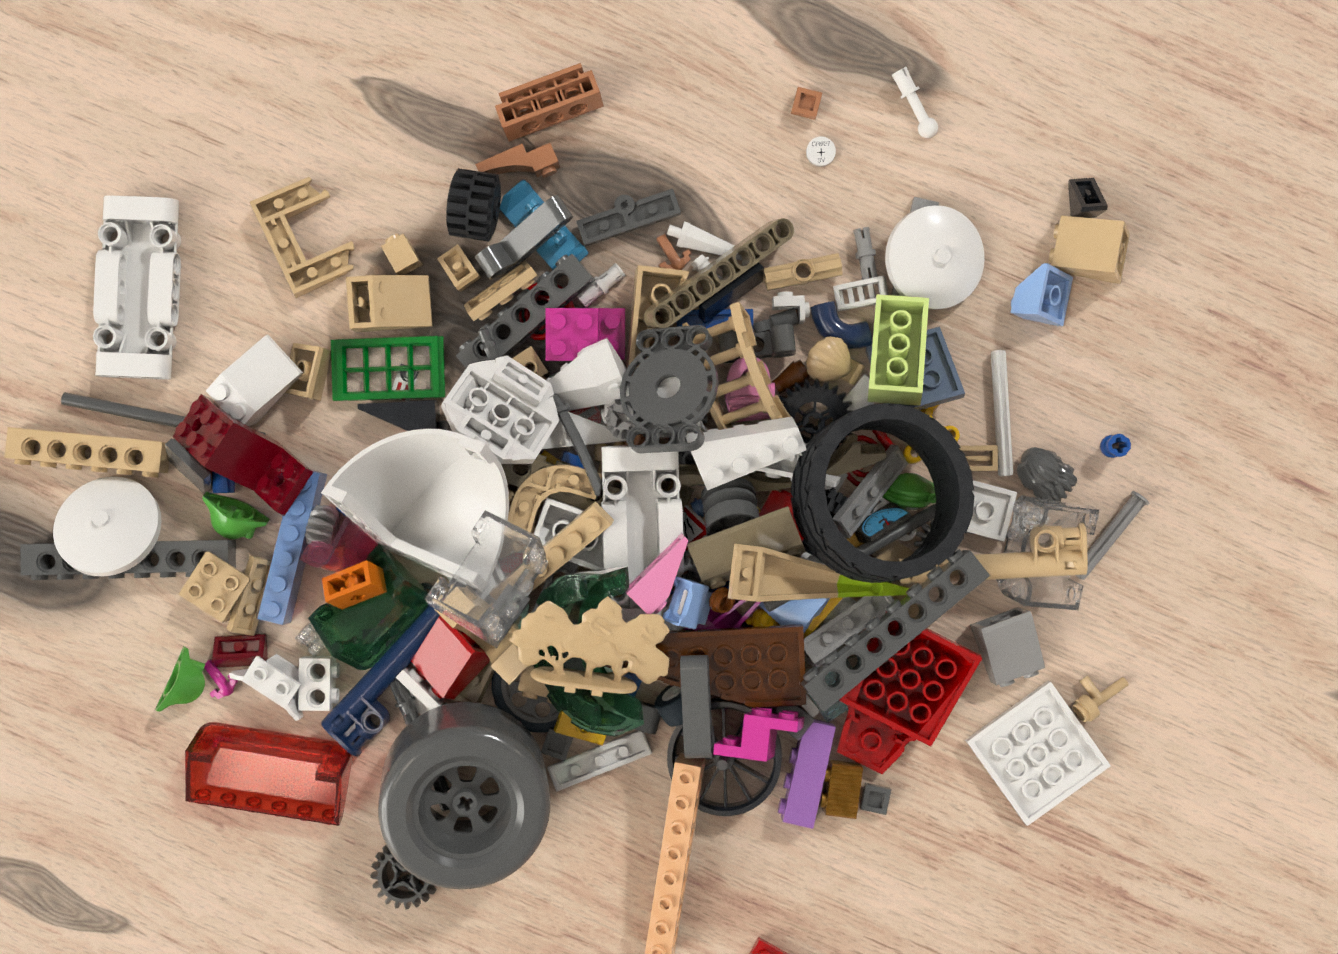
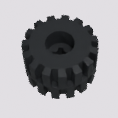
M460 168L456 170L451 180L446 208V223L450 236L487 242L491 240L496 230L500 212L501 184L498 174Z

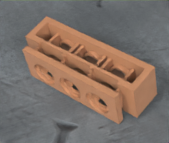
M581 63L498 93L502 103L495 106L502 128L510 142L604 107L592 70L584 72Z

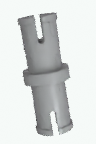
M863 227V238L861 228L853 230L858 251L855 255L856 259H859L862 280L869 279L868 270L871 278L878 277L874 260L876 251L872 249L869 227Z

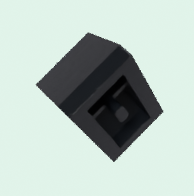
M1095 178L1069 179L1068 190L1071 217L1096 218L1107 210L1108 205Z

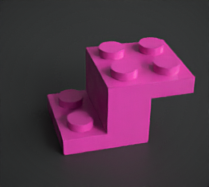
M545 308L546 361H573L577 357V353L583 348L606 338L620 359L625 360V308Z
M756 707V709H752V711L744 714L742 736L727 735V737H723L722 740L714 743L713 754L767 762L775 755L777 730L798 732L804 728L805 717L798 716L797 711L782 710V712L777 714L772 713V708Z

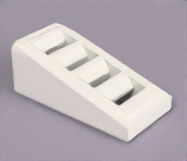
M878 276L833 286L837 311L876 305L873 285L878 284L880 295H888L886 278ZM863 286H868L870 299L865 300ZM853 288L858 290V302H855ZM842 290H847L848 292V304L844 303Z

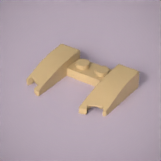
M310 177L249 202L295 298L312 292L354 270L353 265H348L349 251H354L352 241L306 261L288 224L287 219L330 198L327 190L324 189L320 194L310 186L312 182Z

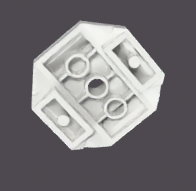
M507 355L498 357L495 360L469 364L441 405L453 432L473 439L475 436L483 438L490 444V450L501 464H533L559 422L557 408L553 399L552 384Z

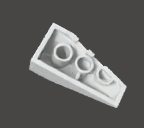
M606 338L583 348L577 353V357L569 364L565 363L560 367V372L552 378H547L546 381L552 384L553 396L559 395L563 404L568 403L570 405L569 410L609 404L614 402L615 399H620V386L627 368ZM630 384L627 385L626 393L629 392Z

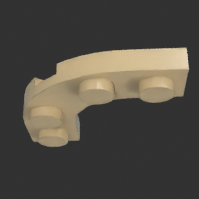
M558 464L544 467L527 477L513 497L508 513L507 529L530 536L536 512L541 502L549 495L557 492H570L595 500L596 495L585 469L573 465Z

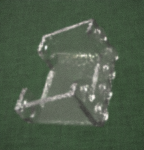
M1021 495L1013 505L1014 513L1008 530L1009 538L1004 553L1030 552V531L1033 527H1042L1044 524L1047 526H1062V528L1078 527L1079 523L1085 524L1086 514H1089L1090 517L1088 525L1086 526L1085 524L1086 532L1089 535H1094L1099 509L1086 505ZM1041 534L1038 538V543H1046L1050 538V534ZM1070 575L998 580L1001 592L1023 606L1079 610L1084 585L1069 579ZM1071 588H1073L1074 590V597L1072 600H1070L1069 598V592Z
M485 510L470 531L476 542L450 582L447 583L445 578L440 576L425 600L428 605L491 644L501 639L505 631V625L510 618H514L517 614L519 603L524 596L530 594L533 589L534 580L538 574H542L545 571L548 560H546V553L540 537Z

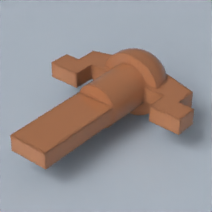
M665 234L657 237L656 240L671 264L667 265L666 261L658 265L659 268L683 270L685 265L691 260L689 257L691 255L690 250L682 252L683 258L680 259Z

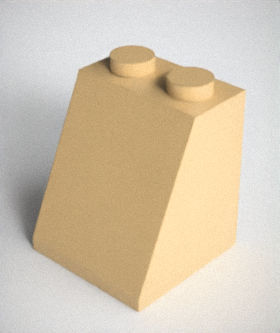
M1061 216L1060 224L1056 223L1054 228L1056 245L1055 248L1050 250L1049 264L1069 275L1121 284L1130 238L1125 221Z

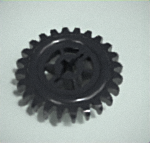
M817 378L813 385H810L808 379H805L804 387L795 382V391L786 388L785 391L788 397L779 396L783 406L794 420L797 411L803 416L802 420L797 422L796 425L800 432L805 430L811 434V438L826 427V419L832 417L833 421L853 411L847 410L852 405V401L843 402L847 393L837 394L838 385L829 389L828 380L823 386H820ZM814 402L813 408L805 412L800 409L805 403ZM816 402L827 406V409L821 411L816 408ZM810 416H813L815 419L820 418L817 426H814L812 423L808 424ZM801 434L803 442L808 444L811 438ZM844 437L840 443H843L846 438Z

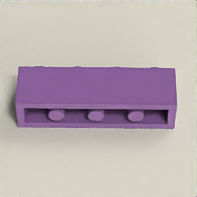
M815 719L800 741H797L796 748L792 747L789 763H792L790 773H786L783 788L787 789L785 798H780L778 813L781 814L782 821L785 823L814 828L836 729L833 723Z

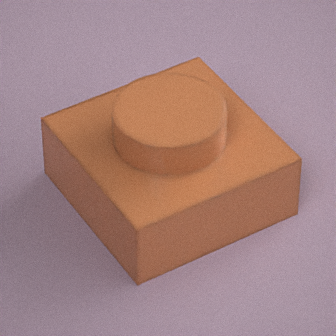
M798 87L791 114L815 120L822 92Z

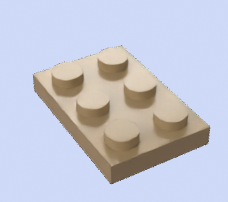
M525 260L465 303L464 307L473 321L478 318L479 320L485 319L493 312L491 308L498 303L504 305L514 297L512 293L519 288L524 290L535 282L533 278L537 274Z

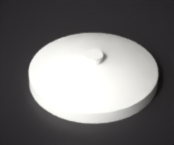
M927 206L907 214L892 230L886 246V269L893 287L901 296L929 298L928 309L930 310L949 308L964 301L977 287L984 269V247L977 229L965 215L946 206Z
M104 477L93 480L75 490L60 507L53 528L56 549L71 567L81 573L92 576H111L122 573L140 563L155 546L162 523L160 508L152 494L143 485L134 480L124 477Z

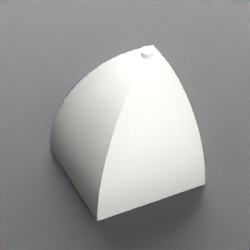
M419 429L398 433L372 444L350 459L332 477L321 492L382 548L483 593L495 569L503 546L509 513V491L505 472L495 454L490 450V444L483 438L475 436L473 439L463 434L441 429Z

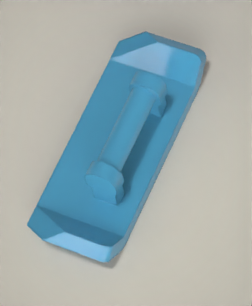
M521 180L503 196L500 210L517 227L544 201L526 180ZM566 226L561 228L536 250L552 270L557 267L555 263L566 254L568 256L571 254L575 255L579 261L588 255L587 249Z

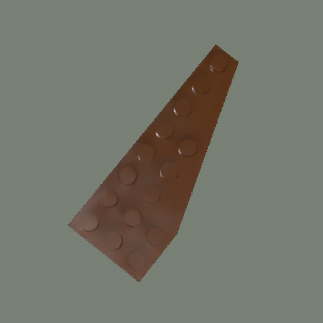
M802 624L669 631L664 640L656 644V648L669 658L668 674L657 679L663 681V683L681 688V656L708 655L711 695L728 701L733 700L744 703V705L750 707L807 705L806 690L800 684L804 680L803 675L805 674L804 631ZM623 661L622 668H627L629 662ZM610 665L603 666L612 669Z

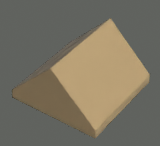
M293 343L290 359L303 373L285 393L321 401L330 365L331 351L319 346Z

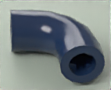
M834 301L810 307L813 322L818 333L824 339L826 337L841 338L848 349H860L872 345L868 323L866 321L855 324L844 323L839 319Z

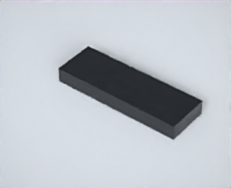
M758 262L699 305V318L706 323L763 282L764 267Z

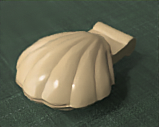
M826 337L817 341L810 348L806 360L808 374L814 380L817 378L819 382H826L827 380L830 382L840 378L855 386L866 367L864 364L850 358L847 345L838 337Z

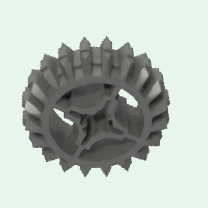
M387 845L382 848L383 852H378L375 856L378 861H374L371 866L376 871L372 872L370 876L372 879L377 880L372 886L374 889L381 888L377 894L380 898L385 894L387 896L386 904H389L392 900L395 901V909L399 908L401 903L404 904L405 909H409L411 902L415 907L420 906L421 900L427 902L430 899L429 894L436 892L435 886L426 882L422 885L420 879L412 874L398 879L402 871L405 872L407 870L398 863ZM388 861L391 862V868L395 874L391 881H389L387 876ZM406 886L411 892L401 891L397 887Z

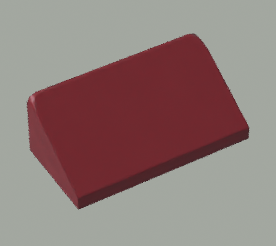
M254 634V636H216L214 638L212 661L218 668L251 666L256 656L265 661L268 659L266 634Z

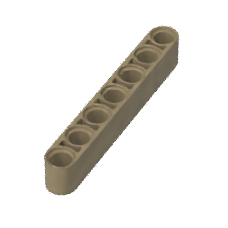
M780 218L766 223L651 305L644 314L646 325L652 329L667 328L790 240L794 234V227L791 221L786 218ZM776 226L781 230L780 237L776 234ZM757 239L762 244L761 251H759L756 247ZM737 253H739L742 257L741 265L737 263ZM718 267L723 272L721 280L716 275ZM698 281L703 286V291L701 294H699L696 289V284ZM677 296H680L683 300L681 309L676 305ZM658 310L663 315L661 323H658L655 318Z

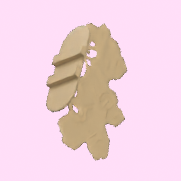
M608 596L598 604L597 609H590L583 613L582 623L573 624L564 609L551 601H546L535 612L529 613L522 619L521 629L514 631L509 640L518 647V659L523 665L531 666L544 659L553 666L533 669L530 675L534 680L543 684L564 687V692L575 693L576 688L591 690L592 696L602 697L603 692L627 694L637 690L636 683L623 676L628 672L636 674L646 684H651L660 676L668 674L669 658L656 648V644L662 642L670 631L668 626L664 624L665 620L658 614H640L635 619L626 623L622 619V608ZM548 646L556 648L559 660H555L556 656H550L547 649ZM542 649L544 651L545 657L539 655V650ZM568 652L569 655L563 658L562 653ZM574 657L581 658L587 664L586 671L563 668V664L568 659ZM623 661L629 662L627 668H622ZM610 665L614 674L593 672V669Z

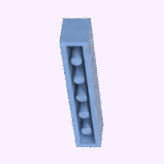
M313 471V474L285 516L282 517L257 618L259 620L280 625L291 623L310 547L305 540L306 526L311 511H313L316 505L321 503L323 495L321 492L324 489L327 478L325 473Z

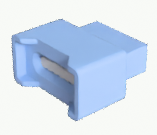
M675 577L674 594L669 609L663 614V619L674 625L696 629L698 624L705 625L710 611L709 600L712 592L708 591L709 587L693 580Z

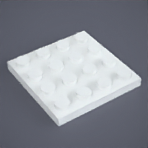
M1050 681L1042 684L965 740L1027 826L1111 766Z

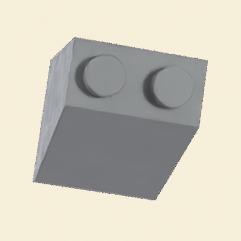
M1017 607L970 624L991 683L1000 685V687L1009 686L1015 683L1014 679L1024 676V678L1036 676L1039 674L1038 670L1045 668L1031 611Z

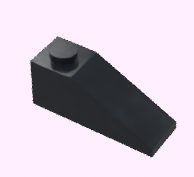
M436 400L358 404L359 410L406 431L440 429L439 402Z

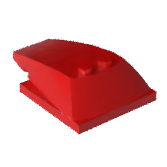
M894 620L888 624L887 629L890 635L898 631L899 625L897 621ZM928 628L923 630L839 699V701L849 705L837 752L883 774L901 756L905 750L904 747L910 741L918 740L931 747L982 660L981 655ZM876 637L871 638L867 644L868 651H874L878 647Z

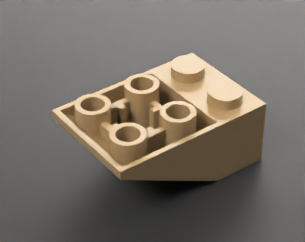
M366 275L346 277L349 328L354 332L433 327L428 275Z

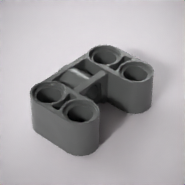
M792 324L776 325L770 327V331L754 333L755 339L764 343L763 350L754 352L756 358H781L796 354L794 327ZM731 330L718 335L720 353L736 347V344L739 343L736 331ZM737 357L724 363H734L736 360L740 359V357Z

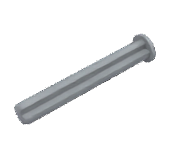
M1135 491L1131 492V498L1087 551V574L1075 575L1081 580L1086 579L1143 506L1149 505V501Z

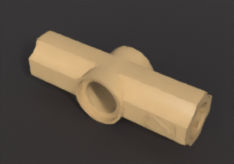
M839 253L764 268L763 278L766 289L771 291L842 276L841 258ZM800 266L806 267L809 271V276L806 278L799 277L796 273V268Z

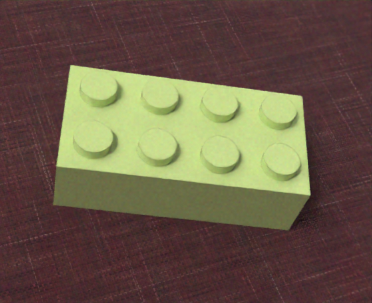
M876 295L867 402L920 406L923 393L929 298Z

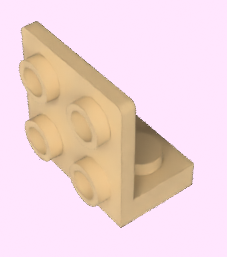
M206 552L178 595L223 623L229 621L232 608L251 581V578L213 553Z

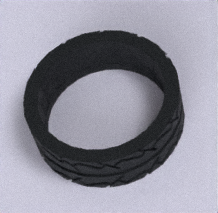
M899 404L868 405L831 422L816 433L805 446L806 451H803L802 456H799L792 476L791 503L793 517L800 535L805 539L804 542L816 558L831 570L849 579L869 583L910 578L930 571L936 565L939 566L955 552L964 539V533H967L973 516L974 494L972 491L974 490L972 472L964 452L959 449L961 447L952 434L937 420L929 417L930 415L913 407ZM877 430L891 434L906 442L918 453L928 468L935 490V517L931 530L922 545L911 556L902 561H885L873 558L858 550L842 535L832 519L825 493L826 470L836 447L850 432Z

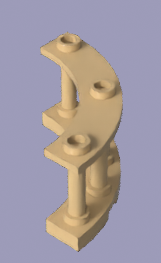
M740 302L731 304L732 316L729 317V320L707 328L712 338L731 330L736 331L739 343L736 344V347L713 355L710 358L715 366L737 357L744 358L749 371L743 377L718 386L716 399L710 409L719 430L733 428L731 423L760 412H768L771 420L791 417L778 395L772 396L767 386L771 384V380L763 361L757 362L753 350L757 343L750 315ZM687 322L682 324V326H690ZM696 335L693 339V343L699 344L700 342H703L705 340L706 335ZM705 359L704 366L706 369H709L710 365ZM749 385L756 387L760 396L759 402L725 414L717 397Z

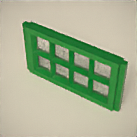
M444 336L331 340L332 401L446 398ZM397 372L408 378V389L392 388Z

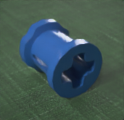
M1123 434L1109 435L1102 439L1100 449L1106 457H1122L1131 449V442ZM1118 443L1119 448L1113 449L1112 444Z

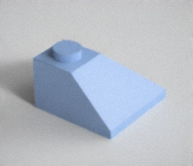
M1043 263L1015 288L1014 297L1011 300L1010 313L1026 320L1063 326L1073 277L1048 263Z

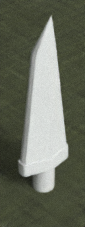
M685 221L682 229L670 225L667 235L679 238L676 246L681 248L684 247L721 256L735 246ZM737 253L736 259L742 260L741 255Z

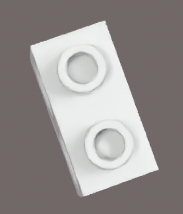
M304 656L299 658V683L301 685L298 691V711H330L338 704L340 692L339 688H336V678L340 674V664L336 662V656ZM316 664L324 666L325 675L323 677L316 674ZM317 689L325 694L324 702L316 700L315 691Z

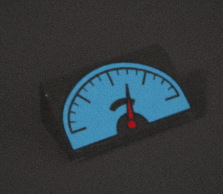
M891 502L868 515L854 533L860 543L874 542L909 520L912 515Z

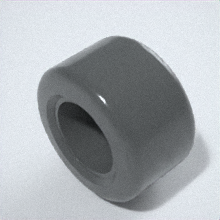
M476 702L450 703L431 709L417 717L395 739L385 759L382 772L378 818L382 836L393 857L403 868L418 879L447 889L480 888L494 884L513 874L534 854L543 839L549 822L551 798L541 750L533 735L518 719L502 709ZM475 766L477 770L472 780H461L457 771L458 767ZM441 775L445 776L452 784L446 793L432 789L434 782ZM493 777L498 784L499 791L484 794L480 785L487 778ZM464 796L466 799H469V800H468V801H465L464 798H461V799H460V797ZM444 803L448 806L450 812L443 816L431 806ZM483 805L495 806L483 816L478 814ZM459 817L470 818L469 820H457Z

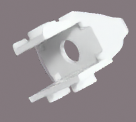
M278 654L266 661L256 656L249 669L235 670L229 673L231 679L243 681L286 709L295 721L303 717V712L298 711V689L301 685L299 683V668Z

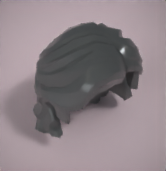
M1034 447L1027 449L1022 454L1021 463L1017 467V474L1024 487L1033 490L1041 505H1055L1062 498L1066 499L1067 494L1065 491L1071 492L1073 490L1072 487L1076 486L1077 478L1073 474L1074 468L1062 462V459L1055 452Z

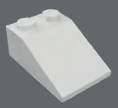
M265 335L224 370L206 392L230 417L247 426H251L261 420L303 372L269 335Z

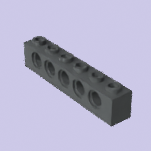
M566 254L555 263L557 267L550 273L545 272L537 278L536 286L531 290L527 288L522 291L516 298L518 301L512 307L509 305L504 307L497 314L499 318L492 324L488 322L479 329L488 328L491 339H495V349L499 357L509 356L546 324L545 308H564L596 280L575 255L571 254L568 256ZM567 275L569 283L565 288L560 289L557 286V280L560 276ZM542 292H547L549 294V302L546 305L540 306L538 296ZM523 309H528L530 318L522 323L519 320V313ZM507 325L511 333L507 339L503 340L500 337V329ZM479 336L473 341L471 339L467 340L459 347L460 352L456 357L465 368L469 364L488 361V357H484L481 353L480 344L482 342Z

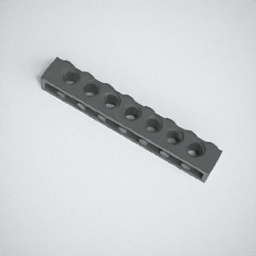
M236 540L157 541L151 552L140 563L127 571L108 576V578H125V573H134V578H150V573H160L161 578L176 577V572H186V577H190L202 559L204 552H211L236 568ZM55 543L20 544L21 575H31V580H48V575H57V580L74 579V574H83V579H99V576L87 575L71 567L60 556ZM179 552H181L185 557V561L182 566L179 565L177 562V555ZM153 553H156L159 557V562L156 566L151 562ZM51 555L55 558V565L53 568L49 564V558Z
M956 550L947 559L949 561L942 568L940 566L935 567L926 575L928 579L921 585L916 583L906 591L907 596L901 601L895 600L886 607L887 613L880 618L876 616L865 625L867 629L860 635L855 633L844 642L846 645L839 652L836 650L832 651L824 658L825 663L818 669L813 667L803 675L804 680L800 684L820 709L825 712L990 576L971 550ZM957 570L960 579L953 585L950 581V574L952 571ZM933 587H937L939 590V597L935 601L929 598V591ZM916 603L919 607V613L916 617L911 618L908 614V609L912 604ZM896 620L899 625L898 631L890 635L887 629L888 624ZM876 637L878 647L874 651H868V640ZM855 654L858 662L855 667L848 668L846 666V659L848 656ZM835 671L837 674L836 682L832 685H827L825 676L829 672Z

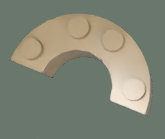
M469 586L465 588L456 587L434 610L452 628L458 629L471 637L485 651L491 661V667L510 685L528 666L520 662L518 659V647L509 641L512 633L519 630V627L514 624L500 645L495 648L475 634L477 626L494 603L487 604Z

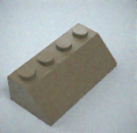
M788 506L687 544L701 581L711 589L720 588L727 581H730L734 544L765 547L796 557H800L801 554L806 552Z

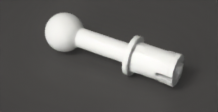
M904 67L892 74V77L902 93L901 99L907 97L919 121V134L924 138H932L938 132V123L935 119L928 117L915 92L920 88L915 86L907 67Z

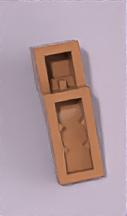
M550 143L527 153L523 144H520L475 164L480 172L493 174L532 172L537 177L542 176L543 178L557 172L556 169L560 168Z

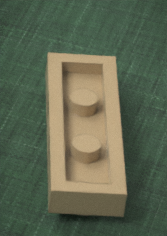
M250 555L244 574L250 577L251 581L233 607L227 630L230 632L254 636L259 622L257 618L272 560Z

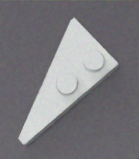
M569 412L585 445L626 441V439L612 436L611 432L606 429V426ZM560 419L542 449L573 446Z

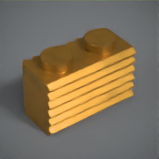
M830 760L824 782H827L826 792H821L820 807L823 808L825 815L857 819L863 773L861 764Z

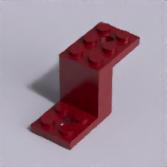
M200 394L198 399L192 403L190 411L184 420L178 424L172 436L202 466L253 490L274 511L285 516L313 474L311 469L278 441L230 417L216 403L203 394Z

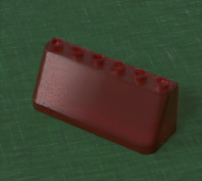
M209 722L199 728L185 750V801L339 826L344 814L353 755L336 741Z

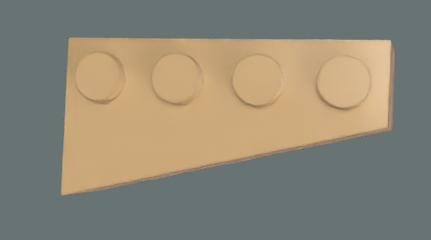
M638 265L635 269L626 368L641 353L636 345L637 336L643 330L652 329L644 321L645 311L687 280L689 271ZM680 296L676 298V305L680 300ZM658 310L655 318L658 323H661L663 315ZM650 337L646 339L643 347L649 348L653 346L655 338Z

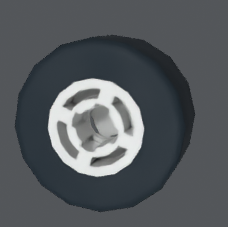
M669 685L657 696L654 705L666 724L674 727L683 724L682 695L680 687Z

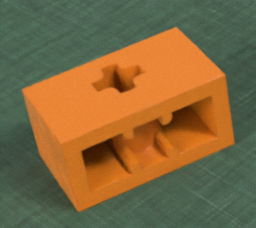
M367 560L322 578L325 602L342 610L387 592L383 569Z

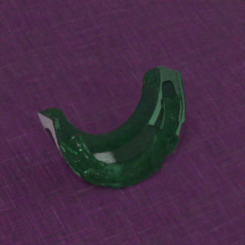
M615 567L562 576L542 591L536 603L539 607L546 601H551L564 609L573 624L582 623L583 613L590 609H597L598 604L607 596L612 599L628 590V567ZM548 646L547 649L550 656H556L555 660H559L556 648ZM542 649L539 650V655L545 657L544 651ZM568 652L562 653L563 658L569 655ZM574 657L568 659L563 664V668L586 671L587 664L583 659ZM544 659L533 665L534 669L543 666L553 667ZM603 666L593 669V672L608 674ZM545 684L549 691L547 697L558 712L563 711L571 718L570 723L582 730L616 737L644 725L642 706L637 698L628 693L603 692L602 697L592 696L591 690L576 688L575 693L564 692V687Z

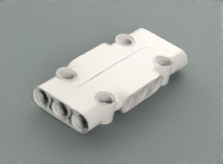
M104 196V222L98 230V238L102 242V250H98L95 263L93 315L95 322L99 324V327L93 333V340L98 346L95 376L171 379L172 350L176 347L177 343L176 337L173 334V328L177 325L179 318L181 259L177 253V249L181 244V236L178 233L179 200L163 197ZM118 231L116 240L111 241L112 233ZM169 233V240L162 244V236ZM112 332L113 340L107 344L106 337ZM163 334L165 337L164 343L158 346L157 338Z
M629 445L601 447L603 489L601 507L614 521L610 527L602 532L603 569L624 567L603 574L605 578L606 597L608 596L622 608V619L627 623L640 614L646 613L627 595L625 588L681 533L683 534L682 501L679 497L681 487L679 481L678 452L636 453ZM665 478H672L674 487L670 491H662L661 482ZM612 480H619L621 482V489L617 493H610L607 489L609 482ZM684 555L676 577H681L684 573ZM622 586L624 588L623 595L618 598L611 596L610 592L613 587ZM673 594L669 595L665 600L667 604L657 613L658 615L663 617L664 612L669 609ZM664 621V624L668 626L670 631L683 628Z

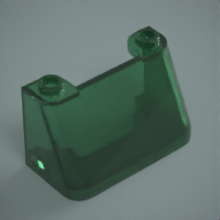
M380 544L369 553L366 560L383 569L387 592L343 610L326 603L319 606L308 617L331 656L358 670H367L373 667L432 603V597L387 548Z

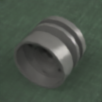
M744 478L734 479L710 490H707L705 487L701 492L707 536L760 517L755 487Z

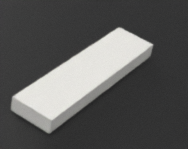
M637 730L607 742L603 746H597L567 758L565 761L562 760L552 764L547 769L557 792L652 754L645 733Z

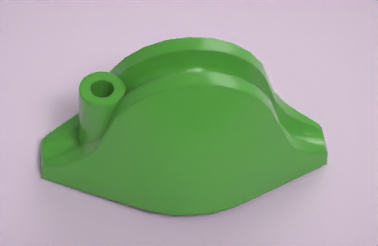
M916 473L900 474L882 496L885 500L904 510H918L928 506L930 503H936L933 482Z
M209 492L203 495L202 499L209 509L213 528L219 535L225 538L239 539L244 536L251 539L256 528L266 526L270 520L251 505L238 499Z
M185 646L181 650L172 674L155 708L158 712L174 704L193 702L204 690L205 679L202 671L205 663L190 659L189 649Z

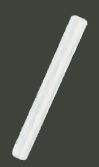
M994 350L991 352L996 445H998V475L1011 476L1013 475L1006 352L1005 350Z

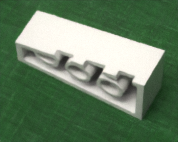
M792 417L760 421L758 424L744 426V424L733 426L734 428L707 430V432H703L705 436L704 444L699 449L691 451L706 489L710 490L806 451V447ZM687 433L685 436L687 443L695 441L698 433Z

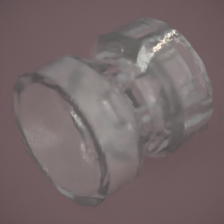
M312 621L296 636L295 640L300 645L307 646L308 652L315 657L331 642L332 638L327 633H321L319 625Z

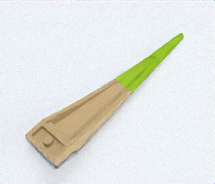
M734 544L728 598L763 602L907 595L906 591L909 588L888 582L869 583L852 580L820 563L765 547Z

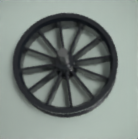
M711 699V710L722 709V738L726 737L725 709L737 710L746 714L752 711V709H756V707L746 706L744 703L733 700ZM744 719L735 734L737 736L743 728ZM683 724L676 726L668 744L667 766L671 780L675 761L680 755L677 754V745L680 735L683 736ZM778 733L776 735L775 755L771 758L774 759L769 778L737 760L743 758L714 754L712 758H706L713 759V761L705 765L704 771L714 765L717 768L700 796L698 810L716 816H734L746 813L766 800L773 791L781 770L782 747ZM714 734L715 743H716V742H718V739L716 738V736H715V734ZM733 765L765 782V785L756 794L751 796ZM727 769H730L747 797L746 800L728 803ZM719 770H723L724 803H717L704 798Z

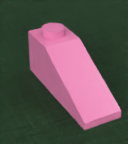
M682 533L625 588L627 595L646 614H652L653 612L657 614L667 604L665 600L670 595L688 543V539Z

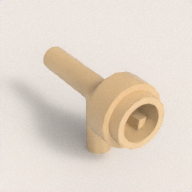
M1087 675L1079 682L1090 697L1082 695L1074 701L1075 704L1072 706L1073 711L1081 721L1092 722L1100 716L1098 707L1129 685L1127 680L1121 677L1100 692Z

